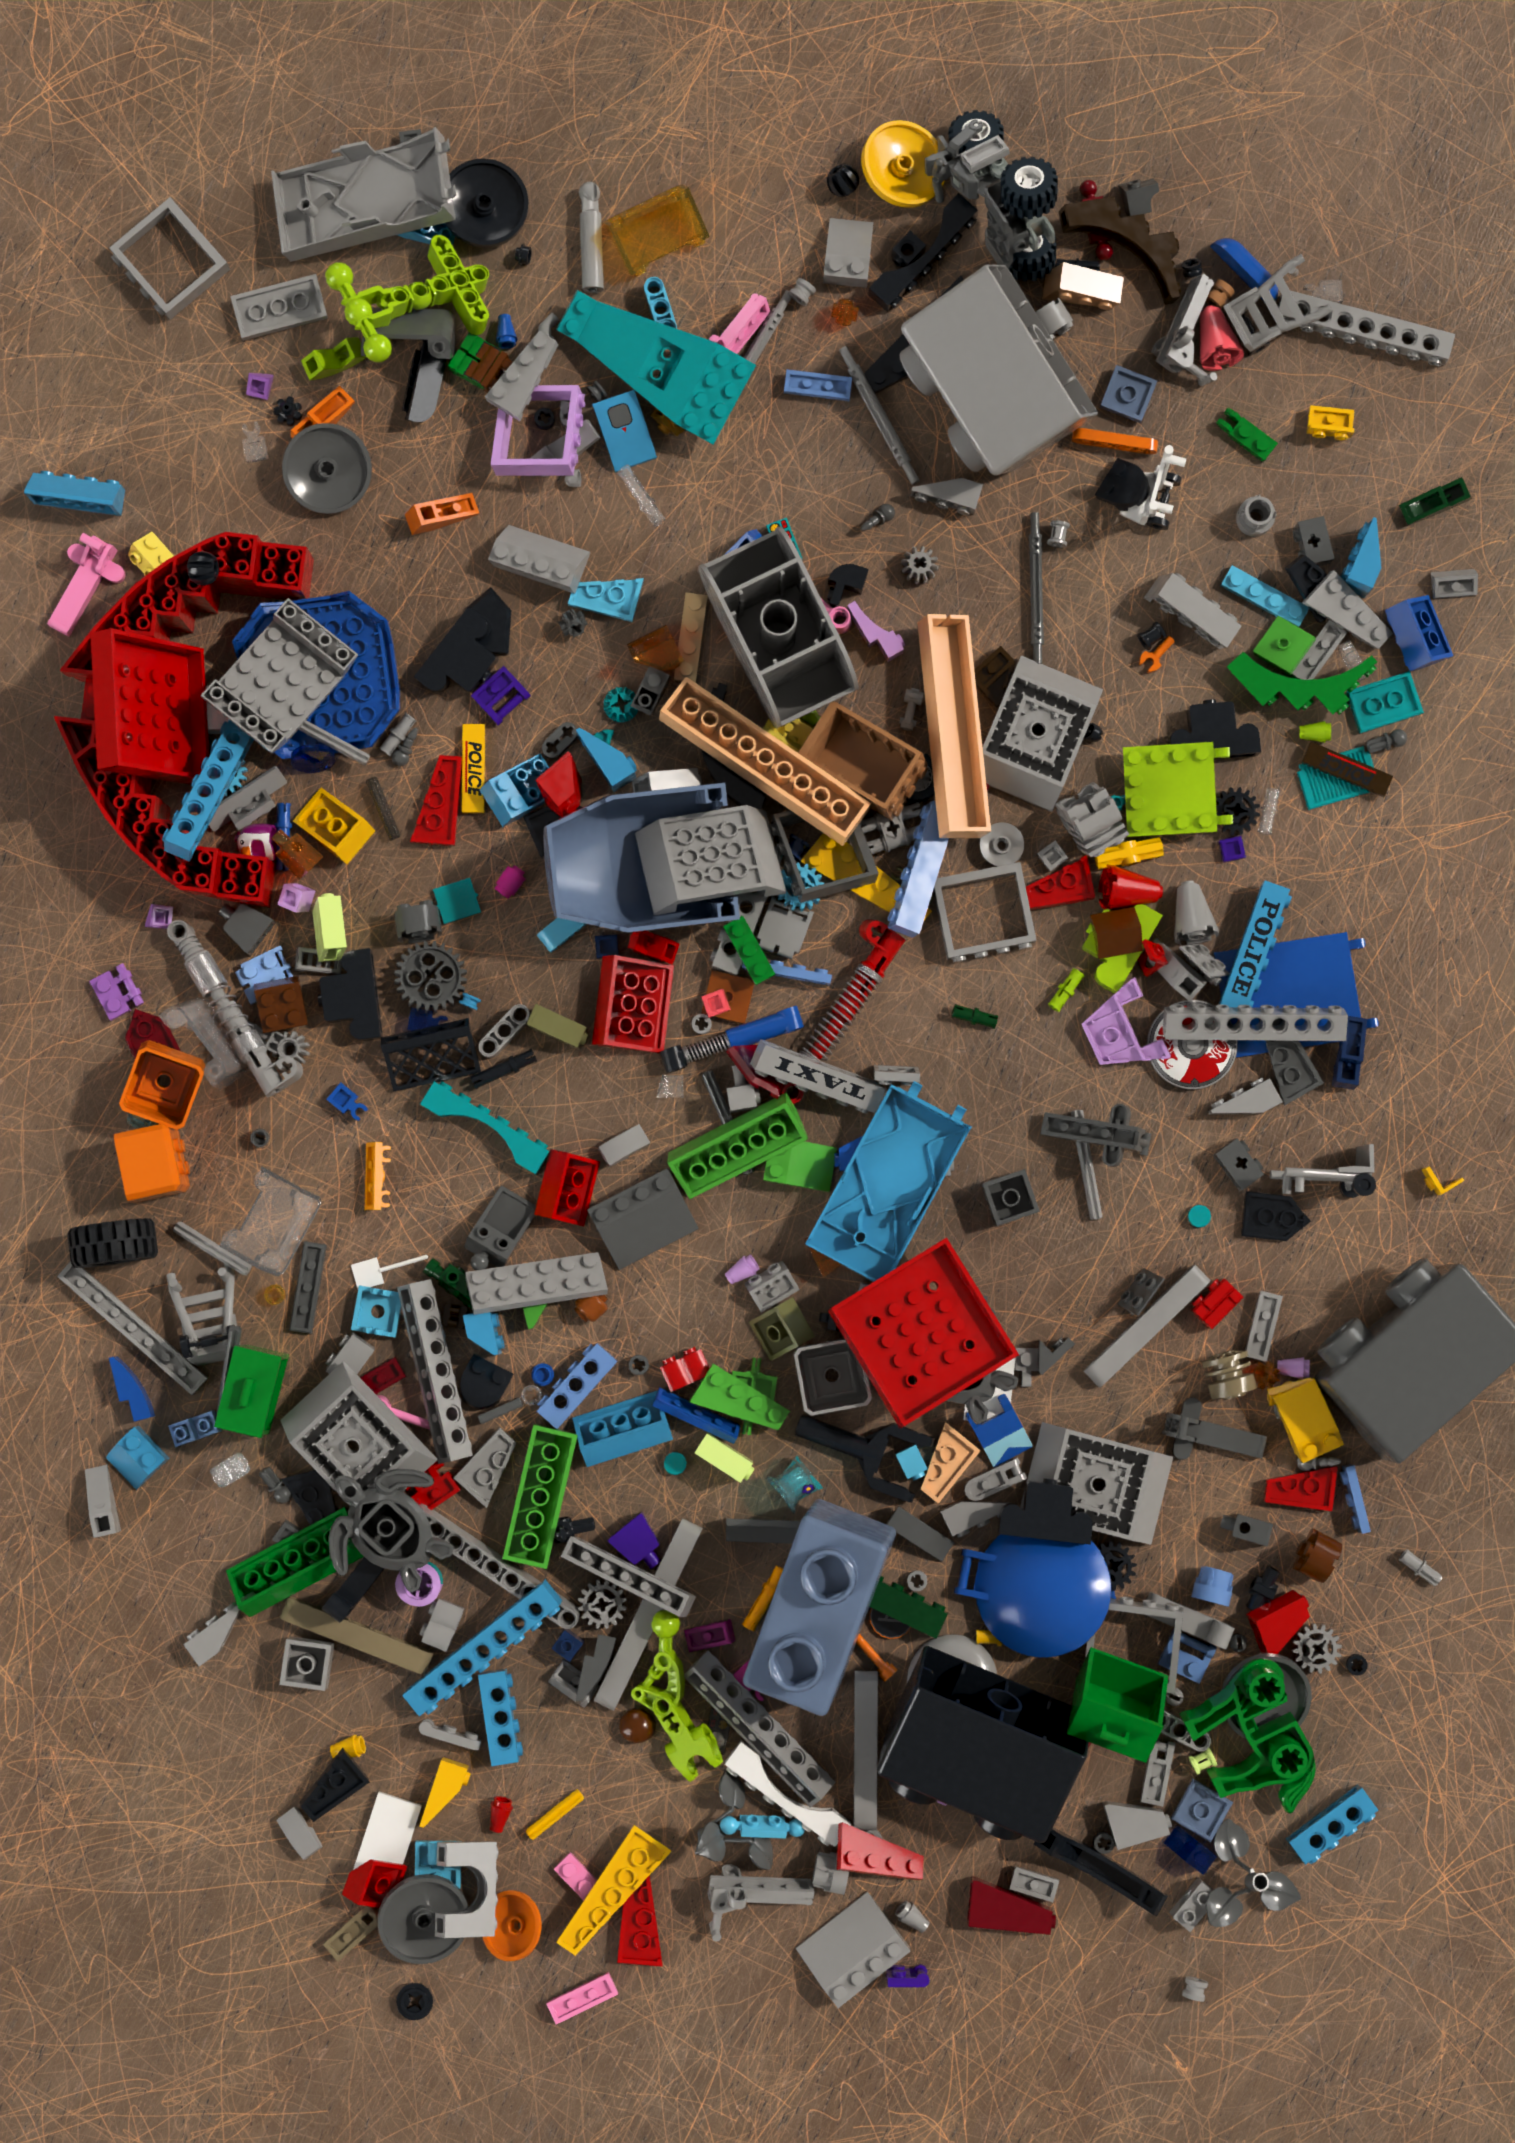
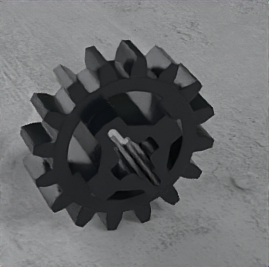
M1230 787L1228 794L1222 791L1220 793L1221 798L1216 797L1217 816L1233 815V825H1221L1223 827L1222 833L1230 830L1229 834L1233 836L1235 831H1237L1238 835L1241 836L1243 829L1249 832L1251 831L1250 825L1255 826L1257 824L1254 818H1258L1260 813L1255 812V810L1260 807V804L1253 803L1256 796L1250 798L1248 796L1249 790L1242 793L1241 787H1238L1236 792H1234L1233 788ZM1233 797L1231 804L1223 805L1225 800ZM1243 800L1248 804L1249 808L1244 805ZM1234 807H1237V811L1240 812L1237 816H1234V812L1231 811ZM1248 818L1245 824L1238 826L1240 819Z
M1112 1541L1108 1542L1107 1547L1103 1543L1099 1544L1100 1552L1107 1566L1110 1565V1562H1120V1564L1116 1565L1114 1571L1108 1570L1111 1579L1114 1581L1111 1582V1591L1116 1590V1585L1120 1589H1124L1123 1582L1130 1584L1132 1581L1129 1576L1136 1575L1134 1571H1131L1133 1567L1137 1566L1136 1563H1131V1559L1135 1556L1127 1554L1129 1551L1128 1547L1122 1550L1120 1542L1115 1547ZM1110 1551L1117 1552V1553H1119L1122 1557H1121V1558L1115 1557V1556H1113L1112 1552H1110ZM1126 1564V1572L1123 1576L1121 1571L1123 1565Z

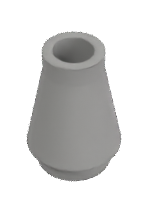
M903 1901L895 1912L898 1921L918 1930L920 1933H923L929 1926L930 1922L925 1919L913 1902Z

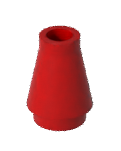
M496 1796L494 1801L491 1802V1831L496 1833L503 1832L513 1809L511 1805L512 1800L509 1798Z

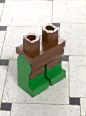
M469 332L460 346L461 350H457L448 367L451 373L488 393L499 380L502 372L504 373L513 362L509 359L507 353L486 342L478 335Z

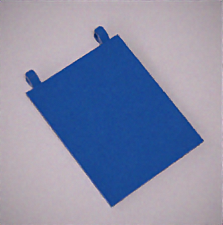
M1347 932L1275 943L1273 950H1268L1266 958L1269 959L1265 972H1260L1258 979L1262 981L1257 993L1253 992L1251 1000L1254 1001L1252 1008H1260L1261 1005H1272L1274 1008L1276 1006L1283 1008L1284 1005H1293L1297 1008H1306L1308 1005L1328 1008V1006L1336 1005L1344 1008L1348 1016L1361 1018L1350 950L1362 949L1366 945L1365 940L1361 938L1348 941ZM1238 949L1215 952L1214 958L1220 960L1226 966L1225 969L1230 973ZM1228 976L1220 977L1222 979L1219 983L1220 995L1223 993ZM1231 1018L1230 1021L1234 1025L1238 1019ZM1258 1018L1252 1019L1250 1025H1257L1259 1023ZM1377 1018L1367 1019L1366 1029L1379 1026ZM1298 1019L1295 1025L1301 1026L1304 1024L1305 1019ZM1321 1019L1317 1025L1324 1026L1328 1019ZM1237 1040L1236 1058L1268 1053L1264 1040ZM1340 1041L1299 1042L1301 1043L1302 1047H1309L1315 1045L1335 1043Z

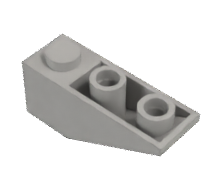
M958 478L912 487L911 496L916 501L922 503L930 501L936 503L935 505L939 508L948 509L950 507L957 509L959 514L968 516L975 513L983 484Z
M1156 938L1153 942L1162 946L1168 961L1167 965L1157 971L1175 990L1190 1002L1208 981L1162 941ZM1149 957L1147 958L1150 964L1154 966L1156 962L1151 961Z
M1261 1077L1250 1083L1252 1088L1245 1092L1241 1088L1231 1094L1232 1099L1226 1102L1221 1099L1211 1104L1213 1109L1209 1110L1208 1113L1261 1114L1283 1101L1271 1079L1269 1078L1264 1081Z
M108 1464L85 1469L88 1510L93 1537L96 1538L120 1532L121 1527Z
M959 1500L939 1511L951 1536L957 1535L959 1538L970 1532L969 1528L975 1525L978 1528L989 1524V1519L996 1515L999 1518L1001 1508L1011 1502Z
M235 1602L224 1609L226 1614L218 1619L217 1616H214L205 1623L207 1628L201 1632L196 1629L187 1636L189 1641L183 1645L199 1667L222 1651L241 1613Z

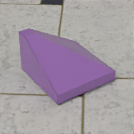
M249 373L246 395L268 400L274 375Z
M151 904L145 927L167 929L172 922L173 907Z

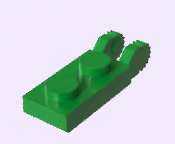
M1227 408L1224 411L1225 415L1237 425L1233 429L1225 420L1218 419L1216 422L1218 427L1229 435L1228 437L1264 462L1278 443L1244 417L1241 418L1237 412Z

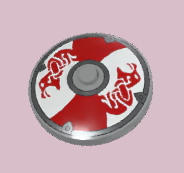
M1184 1000L1174 1003L1181 1004L1184 1007H1193L1195 1004L1215 1007L1208 1002L1191 1000L1190 1002ZM1164 1010L1156 1017L1150 1027L1147 1044L1163 1038L1169 1050L1170 1058L1150 1060L1152 1067L1163 1080L1178 1088L1195 1090L1213 1085L1228 1073L1236 1058L1237 1040H1165L1163 1035ZM1185 1018L1182 1024L1188 1025L1193 1019ZM1208 1018L1204 1024H1213L1215 1018ZM1230 1020L1227 1022L1228 1025H1233Z

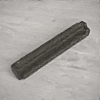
M377 777L369 778L366 780V784L388 838L395 840L400 837V832Z

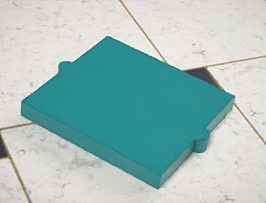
M471 878L433 889L438 904L436 906L440 910L444 925L481 913L477 900L478 894L474 891Z

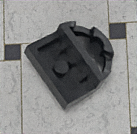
M1117 458L1096 491L1095 496L1101 501L1116 506L1120 511H1128V508L1135 505L1140 506L1147 499L1150 492L1148 478L1139 466Z
M473 1354L462 1374L459 1385L464 1402L478 1410L496 1406L501 1401L514 1374Z

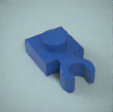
M341 1082L326 1099L343 1114L350 1110L351 1116L358 1121L361 1118L356 1115L357 1109L362 1108L364 1111H368L364 1104H357L355 1102L359 1096Z

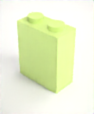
M332 893L322 894L317 898L312 910L318 962L339 961L347 948L341 896H334Z
M709 1432L706 1433L695 1451V1454L740 1483L743 1479L747 1481L754 1471L752 1460Z

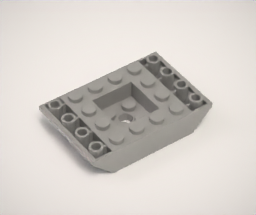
M1021 656L982 747L986 783L995 789L1052 812L1098 705L1103 689ZM1036 724L1042 725L1045 730L1044 734L1041 736L1034 735L1032 727Z
M344 1361L280 1420L289 1443L335 1491V1479L341 1475L353 1478L361 1485L362 1490L365 1491L375 1488L374 1480L383 1472L393 1469H414L425 1472L438 1460ZM350 1440L356 1441L359 1445V1450H351L348 1442ZM408 1487L397 1489L403 1492Z
M1042 1422L1027 1481L1043 1482V1478L1057 1480V1484L1071 1486L1073 1488L1071 1514L1075 1511H1082L1088 1514L1092 1519V1530L1151 1545L1173 1456ZM1096 1478H1102L1105 1482V1487L1101 1491L1094 1490L1092 1486ZM1024 1489V1493H1023V1497H1022V1501H1021V1505H1020V1508H1021V1509H1023V1505H1024L1025 1489Z

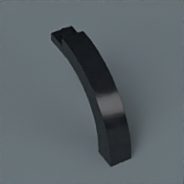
M719 683L717 688L713 687L711 694L724 702L728 686ZM701 749L705 765L714 782L725 783L727 797L738 806L748 805L762 810L767 794L744 781L730 768Z
M1052 1828L1048 1839L1044 1843L1034 1842L1035 1846L1050 1856L1058 1858L1098 1879L1154 1916H1158L1168 1898L1166 1894L1139 1875L1058 1829Z

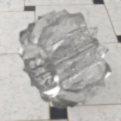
M236 1453L212 1467L210 1473L219 1488H224L248 1474L251 1468L246 1457L244 1458L242 1453Z

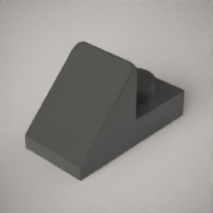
M1061 1337L1052 1345L1054 1350L1050 1351L1041 1340H1038L1037 1372L1043 1375L1075 1345L1069 1337L1065 1339Z

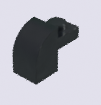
M844 564L834 569L828 578V584L835 586V588L830 587L827 600L830 601L829 605L832 608L839 606L844 589L861 595L869 569L854 564Z

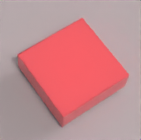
M724 989L701 997L708 1018L731 1010Z

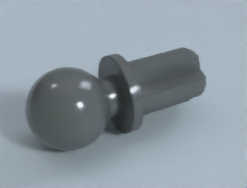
M1396 729L1391 732L1390 736L1387 733H1383L1381 737L1368 740L1366 746L1369 753L1383 749L1391 750V745L1395 747L1405 745L1407 734L1401 729Z
M265 1467L259 1472V1476L268 1486L267 1490L269 1492L274 1491V1498L277 1502L287 1503L291 1499L292 1494L287 1486L281 1485L283 1483L282 1478H278L270 1467Z

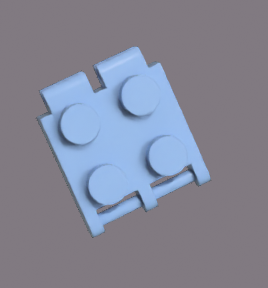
M281 946L240 964L242 969L235 972L242 987L250 985L244 992L251 1005L256 1003L254 984L286 978L285 971L288 977H293L290 971L291 965L287 964L281 952L283 950ZM275 954H278V956H279V958H280V960H281V962H282V964H283L282 967H281V965H280V963H279V961H278V959H277V957H276Z

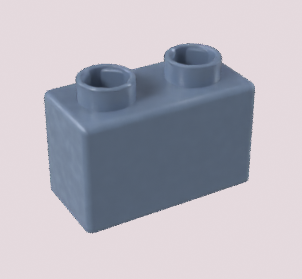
M816 1499L801 1519L745 1671L743 1684L746 1687L819 1716H824L828 1713L841 1685L894 1542L896 1530L892 1526L822 1499Z

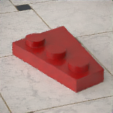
M1087 855L1073 864H1068L1061 870L1026 886L1030 910L1095 900Z
M1338 1466L1266 1479L1264 1502L1332 1511Z

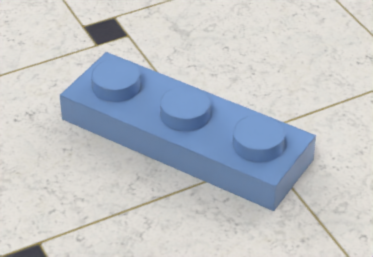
M786 369L784 393L850 401L852 377Z
M1355 1465L1342 1466L1343 1472H1340L1342 1484L1347 1486L1348 1494H1345L1348 1507H1352L1354 1515L1351 1516L1352 1526L1354 1530L1357 1529L1358 1533L1361 1534L1371 1532Z

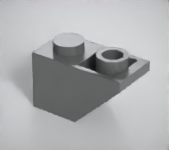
M649 666L631 707L651 716L663 697L671 676Z

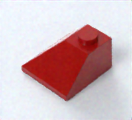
M568 751L535 780L546 805L561 818L574 812L580 806L582 778L571 753Z
M370 1859L349 1873L342 1895L357 1905L380 1908L386 1894L403 1880L407 1866L405 1864Z

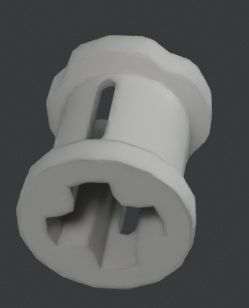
M1059 520L1051 521L1050 539L1047 540V544L1057 548L1067 547L1065 539L1070 524Z

